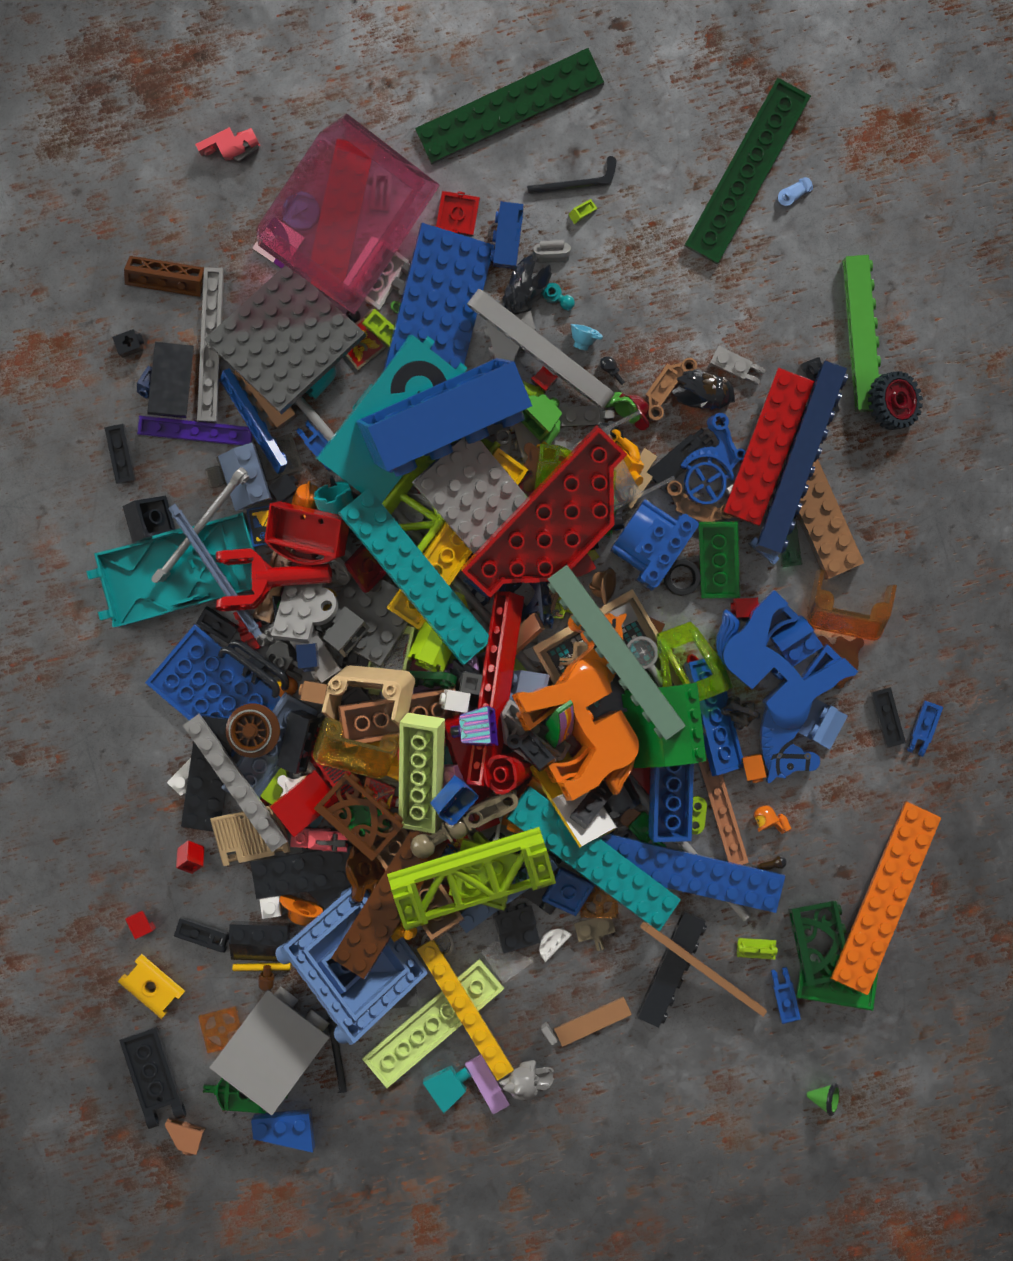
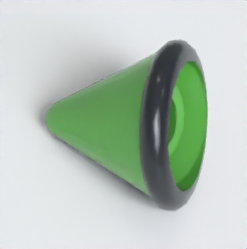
M833 1083L832 1085L807 1092V1097L829 1116H833L839 1102V1086L837 1083Z

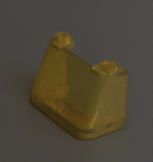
M324 718L320 724L313 751V758L318 764L376 779L384 778L388 774L399 749L400 736L387 734L382 737L378 747L341 737V723L332 718Z

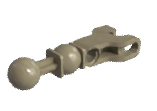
M514 789L508 794L492 792L485 799L471 806L456 824L449 825L443 822L441 823L442 829L430 836L426 834L417 835L411 842L410 848L412 853L421 859L428 858L434 853L435 846L449 839L452 843L453 839L465 837L468 831H472V828L480 827L514 810L518 805L516 790ZM476 813L480 817L477 821H471L469 816Z

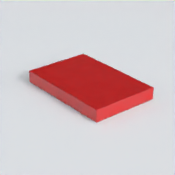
M313 770L270 805L269 808L292 837H295L320 816L314 808L331 789L317 771ZM335 795L325 804L326 807L329 808L338 801Z

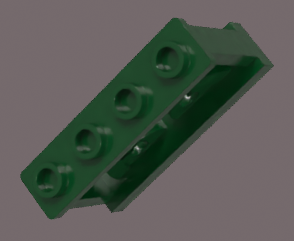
M835 900L788 909L804 986L835 981L831 979L833 972L829 970L827 965L830 963L832 967H836L835 962L839 960L846 943L844 937L846 927L844 923H841L840 915H842L841 905L837 904ZM822 909H827L831 912L832 918L830 921L825 919L826 914L822 916L821 922L818 921V914ZM815 910L813 919L801 917L800 912ZM811 926H813L811 936H807L805 930L809 929L811 931ZM817 929L825 932L833 940L831 948L825 957L818 950L807 947V943L815 938ZM812 954H816L819 957L820 962L818 963L817 958L814 962H812L810 960V956ZM824 968L826 973L829 975L827 977L814 979L813 974L819 972Z

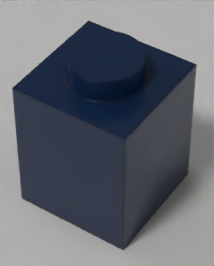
M317 643L296 645L298 668H303V672L315 671V667H319Z

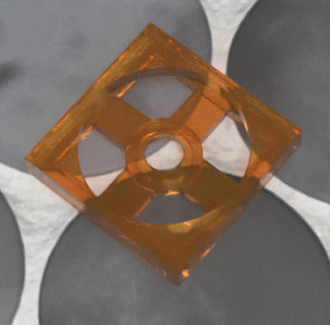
M595 885V892L588 896L580 909L581 918H618V902ZM597 894L602 896L601 902L596 900ZM586 902H593L595 904L596 913H591L587 909ZM612 902L610 910L604 913V904Z
M237 1006L198 1016L207 1053L223 1050L229 1042L228 1033L238 1030L241 1026ZM227 1013L233 1016L235 1022L225 1023L222 1014ZM214 1016L215 1027L206 1029L207 1021L210 1017ZM220 1026L225 1027L224 1033L218 1031ZM208 1037H219L221 1045L213 1043Z

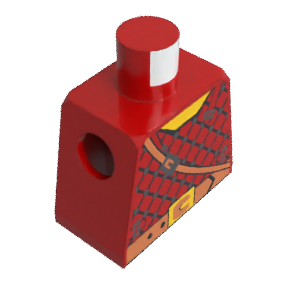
M366 776L364 788L368 786L375 793L373 796L378 801L382 799L389 805L388 810L390 812L392 807L399 809V797L394 796L396 787L372 776Z

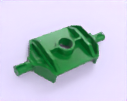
M221 1078L218 1085L204 1084L203 1093H214L221 1109L224 1111L266 1112L251 1099L241 1097L240 1091L223 1078Z

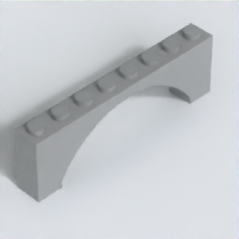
M531 311L515 315L536 331ZM487 322L484 334L486 340L490 339L492 347H488L491 359L499 358L515 362L521 347ZM522 422L509 426L511 432H515L514 447L516 451H520L521 458H518V462L524 465L528 458L524 451V445L530 442L536 446L544 440L539 441ZM554 440L551 445H547V448H556L561 450L566 456L569 455L565 441L559 442Z

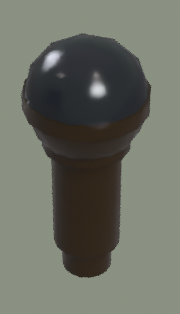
M777 856L771 861L758 864L757 867L762 870L771 868L783 869L787 861L783 856Z

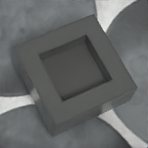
M463 671L459 691L479 695L483 675Z

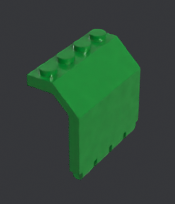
M697 683L658 687L686 725L667 740L664 737L659 738L654 731V728H656L652 721L648 722L642 715V712H644L643 708L640 705L636 706L630 698L632 693L629 690H625V694H622L621 697L623 708H627V712H623L639 741V750L635 757L634 768L668 767L706 761Z

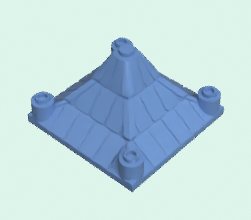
M352 886L344 890L336 901L291 940L276 949L277 960L282 964L291 963L296 968L299 975L337 1024L334 1031L335 1039L341 1044L349 1043V1045L354 1044L428 974L403 937L393 942L392 938L389 940L365 980L331 959L371 895L366 890L363 900L361 902H354L352 900Z

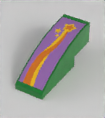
M571 700L557 708L545 723L549 728L545 738L554 749L569 739L574 728V707Z

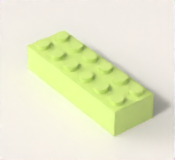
M407 713L400 721L398 814L404 819L402 823L405 824L403 826L405 829L434 834L440 828L441 823H443V820L430 802L443 789L445 718Z

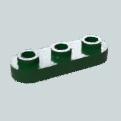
M408 671L415 678L414 687L422 685L427 688L440 686L444 689H450L456 685L457 681L455 675L446 672Z

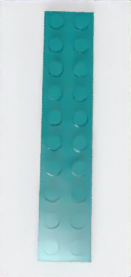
M369 488L338 513L462 665L466 664L487 645L489 634Z
M531 786L527 787L518 800L517 807L510 811L506 817L507 820L522 831L540 827L546 849L658 931L662 929L681 900L600 838L579 848L552 803Z

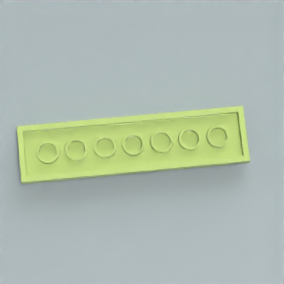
M480 958L458 976L459 981L478 1011L504 990L503 985ZM440 991L368 1052L362 1060L383 1085L388 1088L458 1029L462 1023L444 993Z

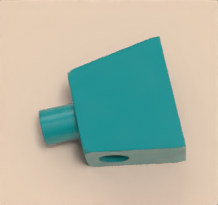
M448 1066L425 1077L423 1084L442 1112L445 1113L466 1092L467 1087L463 1082L469 1079L471 1074L466 1067L456 1073L452 1066Z

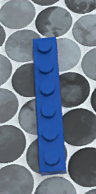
M230 368L223 370L220 382L276 473L284 472L288 464L285 454L281 453L276 439L268 432L266 423L260 419L257 408L249 401L248 394L241 388L237 377Z

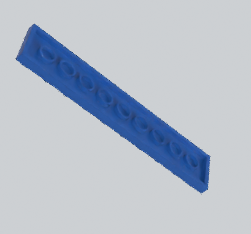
M611 834L600 838L665 888L777 913L785 880L784 874Z

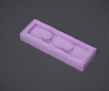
M481 1054L465 1063L493 1114L510 1105Z

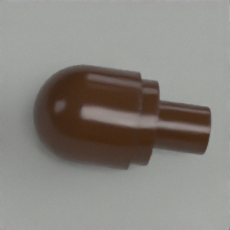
M264 965L263 972L259 975L258 986L264 992L270 991L274 986V976L270 965Z

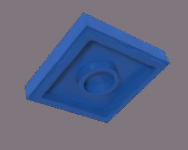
M561 867L555 876L556 884L549 885L542 897V901L577 916L595 884Z

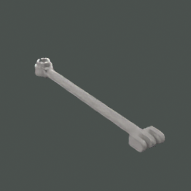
M240 467L233 474L229 484L193 528L197 535L235 487L239 484L243 485L248 481V472L243 467ZM187 537L163 568L155 572L151 578L152 582H164L171 574L169 571L191 545Z

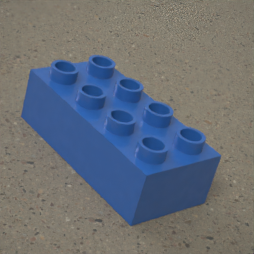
M496 358L356 422L374 463L385 471H389V473L394 472L397 477L415 470L417 464L414 459L424 455L430 456L431 460H436L452 453L454 450L451 443L465 437L467 444H471L489 436L487 426L491 424L502 423L503 428L523 421L525 416L522 410L531 407L532 403L515 362Z

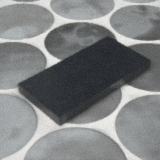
M155 342L147 415L187 418L194 346Z

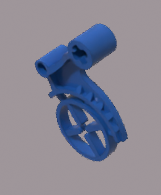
M724 413L712 415L707 420V426L710 431L714 432L719 444L716 447H704L692 452L680 465L688 470L684 478L685 492L697 504H712L724 495L727 485L726 479L734 480L732 469L740 460H743L746 452L744 449H736L728 428L729 419ZM719 419L720 424L717 426L715 422ZM708 458L707 462H701L692 467L689 465L694 459ZM712 460H715L718 463H720L727 474H724V472L719 466L712 463ZM699 466H710L718 472L707 479V483L714 481L718 477L721 478L722 486L717 497L709 485L705 486L712 499L711 501H701L693 496L695 492L704 487V484H700L692 490L689 489V477L693 470L700 481H705Z

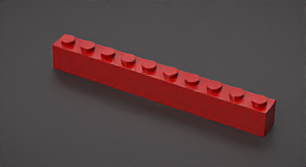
M495 592L478 709L485 706L495 709L498 746L472 745L466 783L482 788H488L483 777L484 767L491 757L501 755L504 740L500 714L510 698L524 596L512 592Z

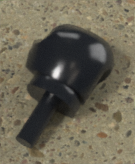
M611 356L603 357L599 362L601 369L604 372H608L611 377L614 376L623 385L625 381L618 374L620 369L615 359Z

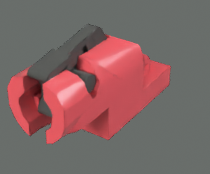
M230 127L195 144L201 156L211 155L216 151L215 149L219 148L225 161L232 159L241 161L260 146L252 128L238 132L234 136Z
M304 828L295 837L291 835L290 847L347 852L348 844H346V840L348 839L339 831H330V829Z

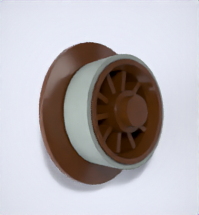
M250 703L240 706L230 715L227 721L226 737L228 743L235 752L244 757L257 758L264 756L276 746L279 740V721L276 715L264 705Z

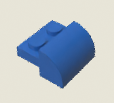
M799 615L800 618L797 621L787 623L776 630L770 637L777 650L793 667L824 647L814 633V629L802 615Z

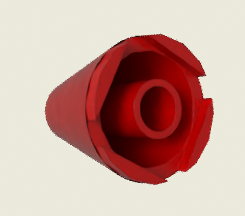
M507 755L493 756L489 759L483 770L485 784L496 794H508L532 776L533 773L530 770L532 765L528 761Z

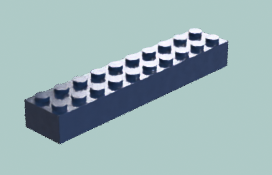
M824 361L819 369L757 541L756 550L776 557L786 551L789 540H786L787 535L792 533L796 523L793 521V518L799 514L802 503H799V501L806 495L809 487L806 482L812 478L815 471V466H812L813 462L819 459L822 448H819V446L823 444L829 431L826 429V426H829L835 415V411H832L833 407H836L842 393H839V390H842L848 379V375L845 374L847 371L845 367Z

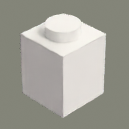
M444 689V693L440 694L439 704H442V709L467 713L471 694Z
M280 896L260 899L262 919L278 917L284 914L283 905L279 900Z

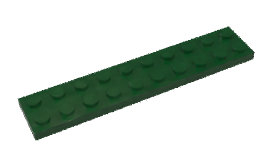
M586 48L418 126L415 130L432 165L604 85V80L589 48Z
M780 78L776 79L687 239L685 247L715 264L719 263L811 95Z

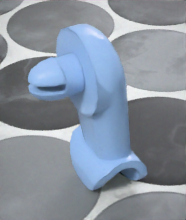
M804 177L799 179V182L782 189L778 194L779 203L783 206H789L806 192L812 191L813 185L811 180Z

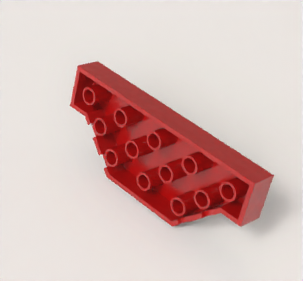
M596 425L461 567V571L491 598L503 584L549 582L548 578L564 566L568 565L572 570L614 526V468L628 454Z

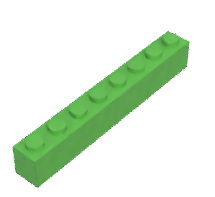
M869 255L846 256L843 259L855 412L873 411V409L869 410L868 405H872V403L868 402V397L872 395L868 394V392L872 389L870 386L875 382L874 380L881 376L878 367L881 366L880 355H877L879 337L875 334V329L878 327L877 317H874L876 300L872 297L875 284L874 279H871L870 273L873 271V262L869 260Z

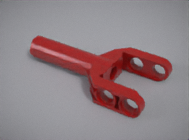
M252 548L216 552V562L225 565L252 563V592L254 593L253 595L226 596L216 601V609L219 611L256 609L265 600L268 592L273 587L331 583L332 570L329 563L272 568Z

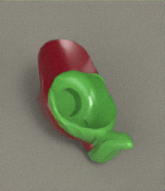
M615 392V395L605 408L614 406L616 412L626 418L629 423H633L637 429H648L650 426L646 418L649 411L648 403L638 395H625L621 392Z

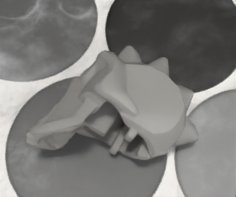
M526 1061L520 1063L519 1068H516L511 1075L505 1076V1079L499 1083L504 1087V1091L511 1093L513 1098L530 1100L538 1094L537 1089L546 1091L551 1087L554 1082V1070L550 1067L536 1068V1061Z

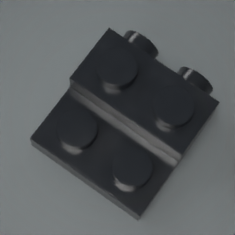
M526 903L515 906V910L508 911V908H506L504 911H497L498 915L493 916L503 954L541 943L532 905L527 906Z

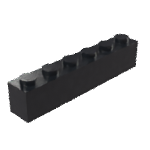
M683 910L670 939L690 954H695L699 946L697 942L699 936H703L706 931V921ZM668 947L664 951L636 1014L638 1019L658 1028L667 1019V1008L672 1006L676 996L674 993L676 988L679 989L683 983L684 978H682L684 970L688 971L690 963Z

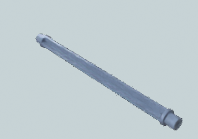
M176 504L169 507L172 518L175 519L226 596H238L182 513V510H179ZM248 610L236 611L248 628L249 633L251 632L255 638L262 634L258 628L259 625L256 624Z

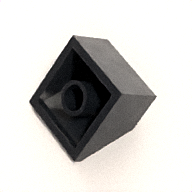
M166 495L135 500L122 506L132 543L149 540L154 535L176 530L171 512L168 509L169 504Z

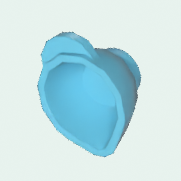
M571 324L572 338L575 341L573 346L575 348L587 351L596 339H603V335L591 327Z

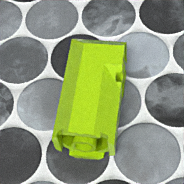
M455 592L459 599L468 608L465 596L458 592ZM425 621L417 634L407 658L409 661L415 659L417 666L430 672H437V670L445 672L453 653L428 622Z

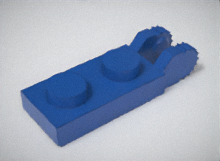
M307 420L305 422L306 427L314 433L311 437L307 438L302 429L298 428L295 431L305 441L304 443L312 453L318 456L328 443V440Z
M926 700L923 701L911 734L912 738L907 747L908 752L912 753L917 740L920 739L923 742L919 748L918 755L924 756L941 716L942 706Z
M787 967L782 968L785 983L781 984L778 982L777 972L771 970L774 994L782 1024L801 1020L793 983L790 981Z

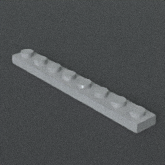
M204 267L197 421L217 422L220 355L204 339L222 323L223 268Z
M200 713L186 722L183 727L269 849L273 852L288 842L289 839Z

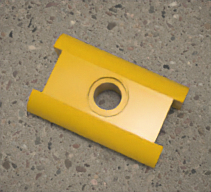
M141 954L135 960V963H137L136 967L128 976L124 974L117 982L162 1019L168 1012L166 1007L175 997L179 999L185 990ZM153 982L156 985V990H149L147 983Z

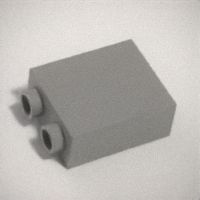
M281 986L275 994L269 990L266 991L209 1067L270 1115H273L329 1039V1036L323 1032L329 1022L313 1010H310L306 1017H303L293 1009L298 999Z

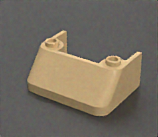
M346 666L329 681L322 713L332 722H337V706H340L342 695L348 686L382 689L383 697L388 701L395 702L391 720L400 728V721L409 713L415 678L410 672L405 670Z

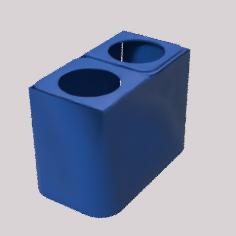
M454 775L430 803L442 820L449 825H454L475 803L478 795L468 784Z

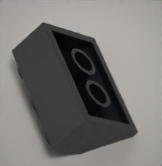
M232 921L229 925L231 960L278 961L276 949L290 940V923Z

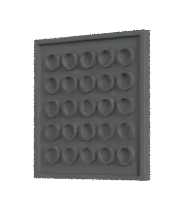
M288 263L204 340L282 415L366 337V334Z

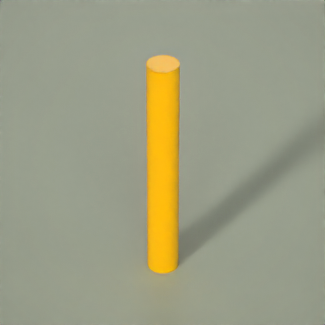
M291 963L233 964L232 969L233 971H263L264 965H270L271 971L291 970Z

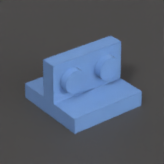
M815 698L808 718L798 733L827 749H831L848 715Z

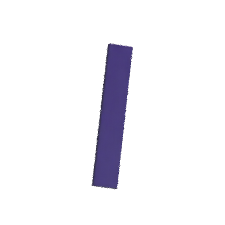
M139 415L137 435L238 446L253 443V434L249 427Z

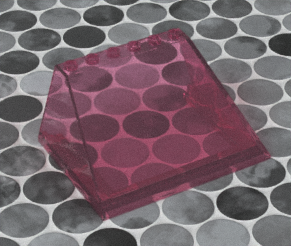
M346 113L319 132L256 227L258 246L352 314H355L440 185Z

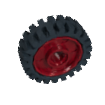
M895 371L883 374L876 378L875 382L870 386L872 389L869 390L868 394L872 396L868 397V402H871L872 405H868L869 410L873 409L872 417H876V423H880V426L885 427V429L897 430L909 427L921 415L922 411L919 409L923 407V404L919 403V401L923 400V397L918 394L921 392V389L916 388L918 383L916 381L912 382L914 378L908 376L906 372Z

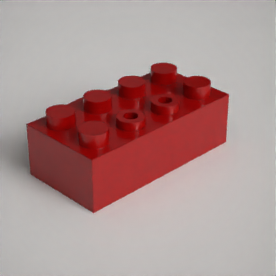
M278 501L270 503L264 542L277 554L292 562L304 565H318L345 556L349 526L338 514ZM285 546L306 554L324 555V559L311 560L298 557L287 551Z

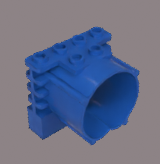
M644 499L610 551L639 570L641 573L635 581L652 591L659 586L698 528L699 523L687 514L674 519Z

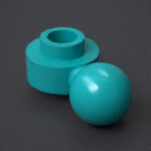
M549 283L545 288L543 297L546 302L552 304L560 302V306L564 310H571L574 307V298L570 295L563 296L558 284ZM552 289L556 291L553 295L549 294V291Z

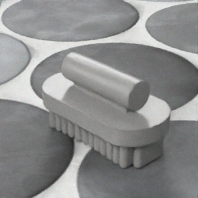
M564 240L540 241V244L534 246L533 253L536 256V261L539 263L552 261L566 262L569 260L571 246L565 243Z

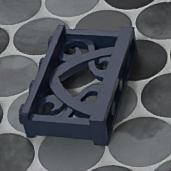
M518 582L516 585L514 583L503 584L499 588V592L514 593V591L520 588L522 582ZM550 582L529 583L535 590V594L527 606L523 602L521 620L524 618L526 620L529 614L539 611L540 620L544 628H553L554 618L551 614L552 598L548 587Z

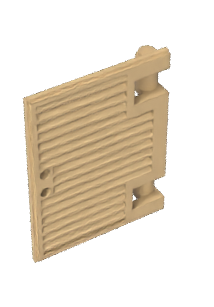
M265 806L286 835L284 825L269 806ZM243 811L210 818L223 866L230 865V862L234 861L241 863L274 856L276 852L280 851L284 853L291 852L288 842L272 852ZM236 851L234 854L227 855L228 852Z

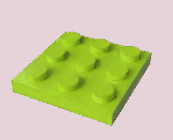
M464 838L460 851L482 845L483 843ZM511 853L491 860L499 887H501L518 857V853ZM484 862L462 869L491 888ZM454 874L462 899L483 894V892ZM509 895L481 904L504 911Z

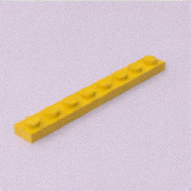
M429 940L417 947L418 953L497 1081L514 1071V1068L435 940L433 942Z

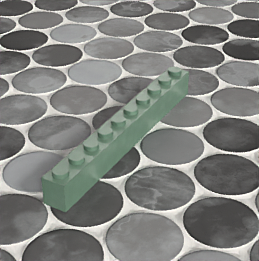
M564 566L548 578L550 590L553 594L558 593L562 598L559 602L565 610L570 609L573 613L571 618L577 626L581 624L584 628L583 634L589 642L593 640L597 646L595 648L597 654L601 658L605 657L609 663L606 666L611 673H617L621 678L618 682L624 690L629 689L632 693L630 698L636 706L640 705L643 708L644 712H642V715L648 722L652 721L656 726L654 731L659 738L664 737L667 740L686 726L569 566Z

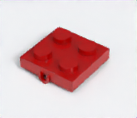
M442 191L436 227L474 237L480 197L465 195L464 192L460 191L457 193Z

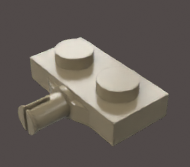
M611 913L574 923L578 941L594 940L597 951H600L598 943H600L601 950L605 949L602 938L607 934L616 932Z

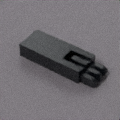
M702 428L693 436L690 434L647 471L648 474L653 476L652 480L661 490L686 470V468L680 466L686 458L682 451L689 445H692L686 450L690 454L694 450L709 447L714 443L713 440L708 441L707 444L704 443L709 437L708 434L702 438L699 437L704 432ZM699 458L694 459L693 461H691V462L689 463V465L691 466V465H692L694 462H696Z

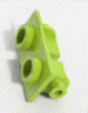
M738 938L737 957L775 959L778 952L776 940Z

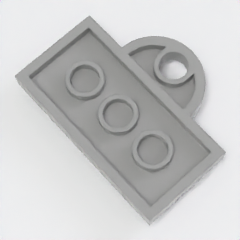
M326 583L284 587L271 633L273 639L310 643L314 625L326 624L334 618L338 610V602L334 594L325 588ZM326 604H332L330 610L323 611V607Z

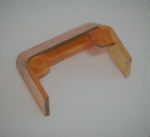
M817 570L806 620L811 627L870 641L878 640L882 636L891 616L897 585H888L884 602L876 603L871 609V614L866 615L833 608V594L821 589L825 570Z

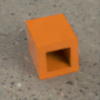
M762 753L744 756L742 759L747 781L752 780V783L764 781L763 778L767 777Z

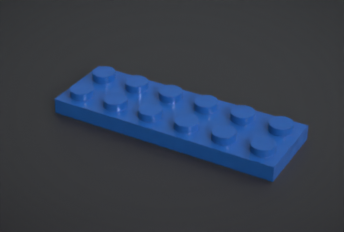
M718 655L685 663L684 666L689 684L697 683L704 745L711 775L717 776L743 768V755Z

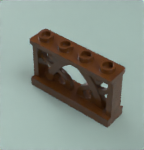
M345 773L314 809L373 861L405 825L402 823L404 819L396 812L392 814L388 810L389 805L382 799L378 801L373 796L375 793L368 786L365 788L359 784L360 779L356 775ZM347 784L351 785L354 788V793L349 794L346 791L347 800H344L341 796V788ZM361 792L367 799L358 798L359 793ZM336 793L340 802L329 808L326 807L325 804ZM348 806H369L371 827L368 825H357L351 829L348 825L351 822L352 814ZM341 808H345L347 812L346 819H341L339 816L341 812L344 813ZM377 808L381 810L384 814L378 817ZM384 819L390 820L393 824L392 830L388 833L378 831V827H387L383 825ZM367 829L370 831V834L365 831L366 835L361 837L359 830ZM376 835L386 838L376 850L372 848Z

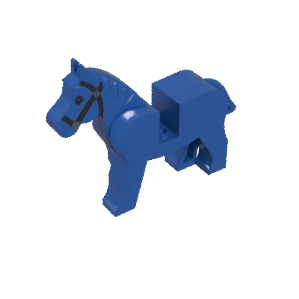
M772 590L751 611L748 621L739 632V619L730 610L725 609L716 636V649L722 665L746 687L753 689L770 671L778 680H782L762 700L765 710L760 726L762 757L768 769L767 783H771L776 777L786 779V776L794 771H814L819 767L820 757L812 751L803 752L800 747L793 744V739L807 720L813 700L833 688L842 679L855 676L858 673L845 658H841L828 644H825L801 676L786 659L774 650L766 647L770 637L778 628L787 623L795 622L800 618L788 606L789 603L775 590Z

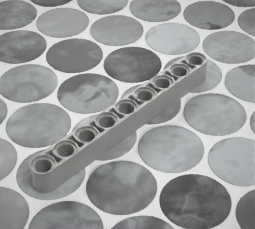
M478 289L467 303L468 307L599 408L604 409L615 395L610 388L483 290Z

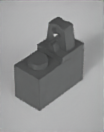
M343 607L341 610H337L332 620L334 625L327 629L323 639L329 646L346 657L370 627L347 607Z

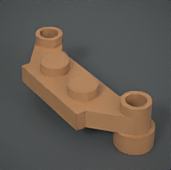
M686 358L682 363L675 365L667 364L645 394L648 397V417L652 421H659L663 417L664 410L661 405L678 383L677 378L683 376V372L689 371L685 365H690L691 370L697 369V362L693 358ZM653 411L658 412L657 417H654L652 415Z
M671 481L667 485V493L671 496L676 506L675 511L678 513L687 514L699 522H715L733 517L723 513L726 504L720 508L710 504H697L687 494L682 492L683 488L680 482ZM671 486H675L677 492H672Z

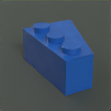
M500 201V209L496 211L495 223H498L497 230L493 232L492 241L496 242L495 249H491L490 261H493V267L515 269L517 267L524 204Z
M311 1108L274 1112L273 1115L269 1113L254 1114L251 1119L254 1140L313 1153L315 1139Z

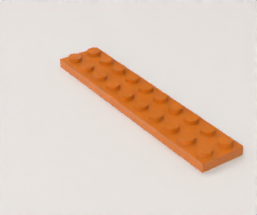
M907 801L904 802L831 979L865 995L869 994L941 817Z

